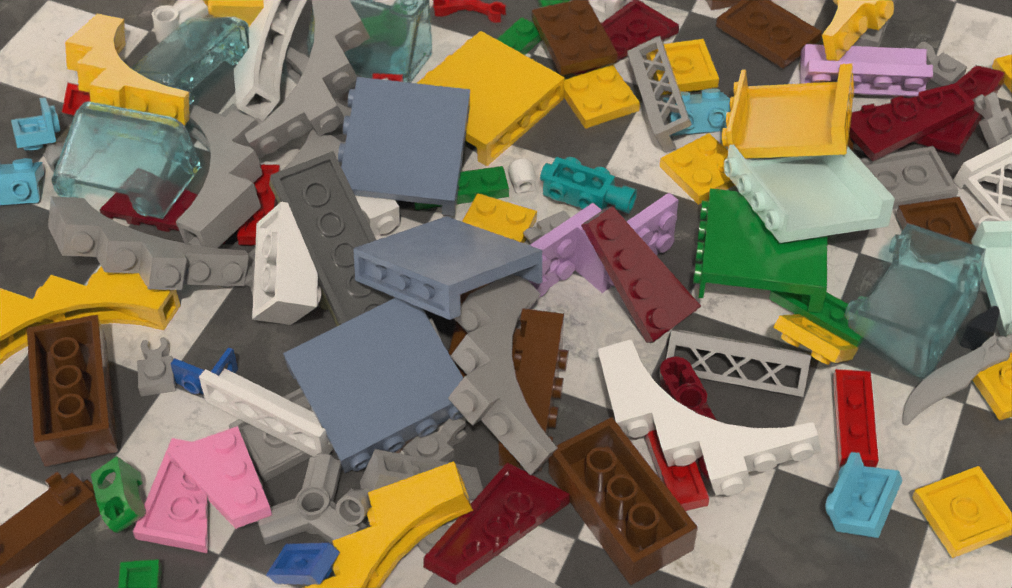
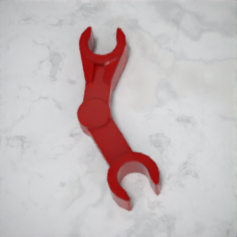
M433 0L434 15L437 17H445L458 12V10H474L488 15V19L491 22L500 23L501 14L506 16V5L502 2L488 4L479 0Z

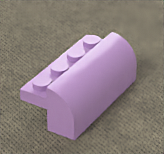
M805 44L801 51L800 80L801 83L838 82L840 64H853L854 94L916 97L919 92L926 90V84L933 77V65H926L927 49L851 46L839 61H829L826 59L824 45Z

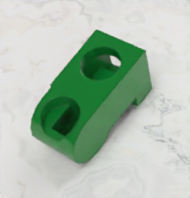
M116 456L90 474L97 507H99L105 524L113 532L120 533L145 516L146 509L138 490V486L143 484L141 473ZM115 472L116 476L113 483L105 479L110 473Z

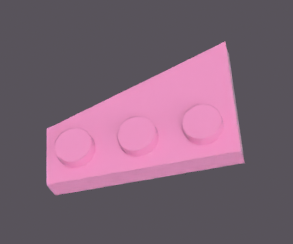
M238 426L167 450L169 460L176 467L179 466L187 475L188 480L195 487L198 486L208 496L210 503L235 529L272 516L269 503Z

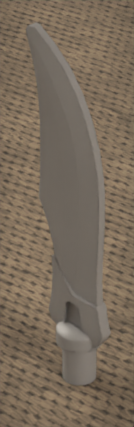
M1012 334L1006 337L992 336L979 348L949 362L928 375L911 393L905 405L903 424L909 425L915 417L931 405L967 388L979 372L995 364L1007 361L1010 358V353H1012Z

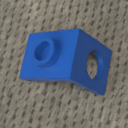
M227 348L211 370L212 373L219 376L227 363V370L233 373L237 372L238 366L234 349ZM174 358L170 365L175 382L183 386L190 393L203 394L199 376L204 370Z

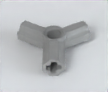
M320 453L315 457H310L302 490L297 494L296 498L270 507L272 516L257 521L265 545L304 531L310 534H318L333 545V540L367 528V525L362 522L357 525H347L336 514L334 499L342 469L340 460L333 458L329 454ZM313 508H320L318 511L309 512Z

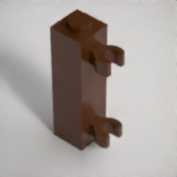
M57 471L45 480L48 487L46 492L0 525V588L8 587L101 515L99 507H97L93 484L86 479L82 482L73 472L62 479L61 474Z

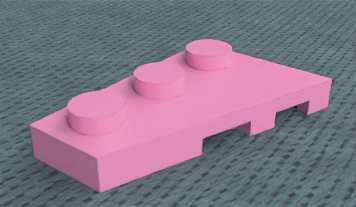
M172 438L167 450L185 445L191 441ZM166 451L144 504L146 514L137 521L133 530L135 539L208 553V496L198 486L195 487L188 480L187 475L179 466L176 467L169 460Z

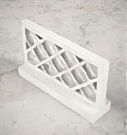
M1012 138L964 162L953 180L960 190L968 187L992 216L999 217L1003 221H1012V217L1009 218L1001 209V203L1012 206V197L1002 195L1003 186L1012 188V179L1004 177L1005 169L1012 170ZM987 181L997 184L996 193L986 191L979 183Z

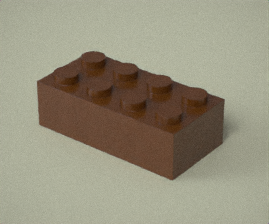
M98 314L28 327L27 343L34 444L44 466L118 452L107 341Z
M612 417L556 445V451L549 457L550 476L561 490L570 494L569 502L630 585L635 584L694 550L698 530L697 525Z

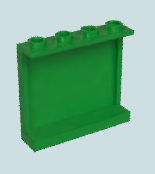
M710 188L709 200H702L700 220L706 221H700L698 240L704 241L698 242L696 262H702V264L696 263L693 283L700 284L698 298H704L706 283L808 295V311L822 313L827 291V236L779 243L739 191Z

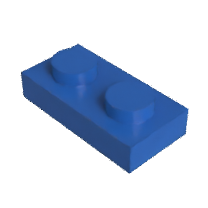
M330 543L285 544L266 576L275 584L320 585L332 572V564L340 552Z

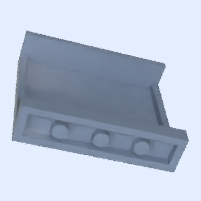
M357 77L355 89H350L348 94V107L351 108V114L344 117L343 135H347L346 143H340L338 162H342L341 168L354 195L442 205V215L455 216L470 109V89Z
M447 216L353 248L355 281L449 320L461 316L460 294L511 274L537 284L542 283L541 249Z
M394 298L283 353L287 368L293 379H296L321 427L326 429L327 438L340 460L344 473L352 469L353 471H359L366 468L375 449L397 452L405 445L406 441L416 436L425 437L437 429L439 424L447 421L449 418L454 421L463 417L461 412L448 399L462 381L463 376L423 309L401 299Z

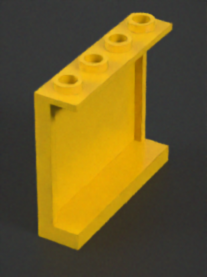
M482 31L473 38L468 39L463 46L452 55H448L442 63L427 72L417 82V84L470 89V109L465 141L477 147V161L485 166L491 164L564 99L563 76Z
M840 64L838 82L748 86L746 70H741L739 82H734V97L730 98V112L726 114L727 128L722 130L723 147H728L729 149V145L734 144L745 159L846 155L854 98L853 64Z

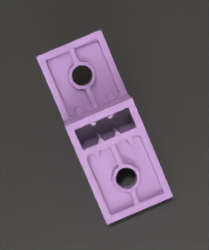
M667 193L627 221L656 255L660 252H666L674 243L678 199L672 194ZM594 203L530 244V246L542 250V283L537 284L529 281L541 294L539 297L543 296L550 287L560 280L569 278L574 271H577L601 293L615 286L581 224L602 211Z

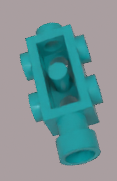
M556 157L552 164L545 163L540 174V181H543L544 196L581 209L594 203L603 210L608 204L615 206L616 210L629 214L637 197V189L625 185L622 188L615 186V176L611 175L606 168L598 166L592 169L583 166L574 157H567L565 159Z

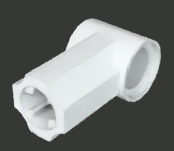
M183 0L175 6L164 5L157 7L152 13L156 40L166 45L177 43L182 38V30L209 14L208 6L203 0Z

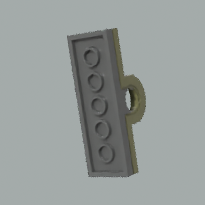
M334 151L271 175L269 185L278 204L280 202L289 204L318 273L317 286L321 288V298L318 305L322 309H329L336 326L396 298L355 281L353 248L376 241V238Z

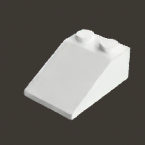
M280 202L256 226L252 320L291 325L317 307L321 298V288L317 286L318 273L289 204Z

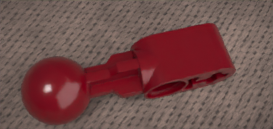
M675 356L665 359L660 365L659 386L675 401L695 413L716 420L707 404V392L691 364L682 357ZM702 455L698 458L699 469L705 479L711 482L704 456Z

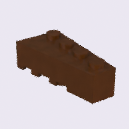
M522 308L520 318L521 336H517L514 369L516 379L525 402L539 426L548 436L549 428H556L559 407L554 406L555 398H562L564 378L559 377L560 370L566 371L569 350L563 349L564 314ZM548 436V437L551 439V441L553 442V441H554V437H553V436ZM499 441V466H504L508 462L517 468L524 469Z

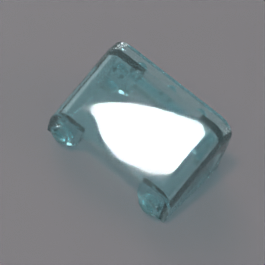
M349 0L370 36L369 39L362 42L359 46L344 52L355 73L366 78H372L373 73L403 74V82L411 83L432 56L430 1L396 0L390 6L375 0ZM313 5L311 7L307 35L309 56L313 47L315 32Z
M235 16L189 18L136 62L131 69L157 83L189 92V104L195 101L192 89L224 61L234 66L242 59L250 48L249 26L247 22ZM162 121L175 129L179 128V124Z
M84 102L75 113L51 181L54 191L60 197L78 198L83 191L82 185L127 194L133 209L143 216L163 219L202 165L187 129L175 118L95 102Z
M907 223L901 234H895L891 241L889 253L893 254L892 264L871 296L868 298L861 295L857 300H851L845 312L848 327L912 375L926 379L935 370L977 299L981 286L986 249Z

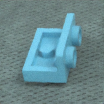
M704 89L702 94L690 95V92H681L692 125L672 135L715 132L727 128L726 114L730 112V98L723 92H720L719 89ZM670 97L663 98V102L667 103ZM670 112L669 114L670 123L681 118L679 113Z
M46 97L39 98L42 111L41 116L11 120L17 148L24 147V150H37L42 148L43 144L56 142L54 132H60L58 115L54 105L48 106Z
M25 158L15 160L13 164L1 165L0 163V205L38 203L40 200L38 182L45 174L43 162H32V159Z
M851 452L846 464L840 468L839 480L833 493H830L826 500V512L830 516L837 532L878 538L903 481L898 470L864 466L860 454Z

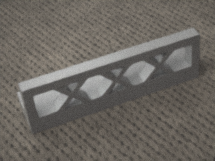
M658 36L627 51L653 133L664 152L667 153L676 149L672 134L692 124L661 37ZM658 49V53L653 61L646 60L643 56ZM656 70L665 71L660 81L653 79ZM664 90L673 92L667 103L660 100V95ZM670 112L681 115L680 119L668 124L667 117Z
M674 328L671 330L666 359L674 357L676 345L691 348L699 359L691 364L692 368L701 363L706 371L694 369L698 378L804 397L811 359L810 353ZM697 349L710 352L702 357ZM715 353H722L728 357L733 366L722 374L714 373L705 360ZM731 355L744 357V359L736 363ZM751 359L760 360L768 373L757 380L747 379L740 366ZM767 362L780 365L771 370ZM786 365L801 368L798 387L782 385L775 373ZM737 370L741 377L730 376L729 374ZM771 376L776 384L763 381Z

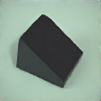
M991 307L967 326L960 343L962 347L975 350L982 346L990 337L994 336L1000 312L999 307Z

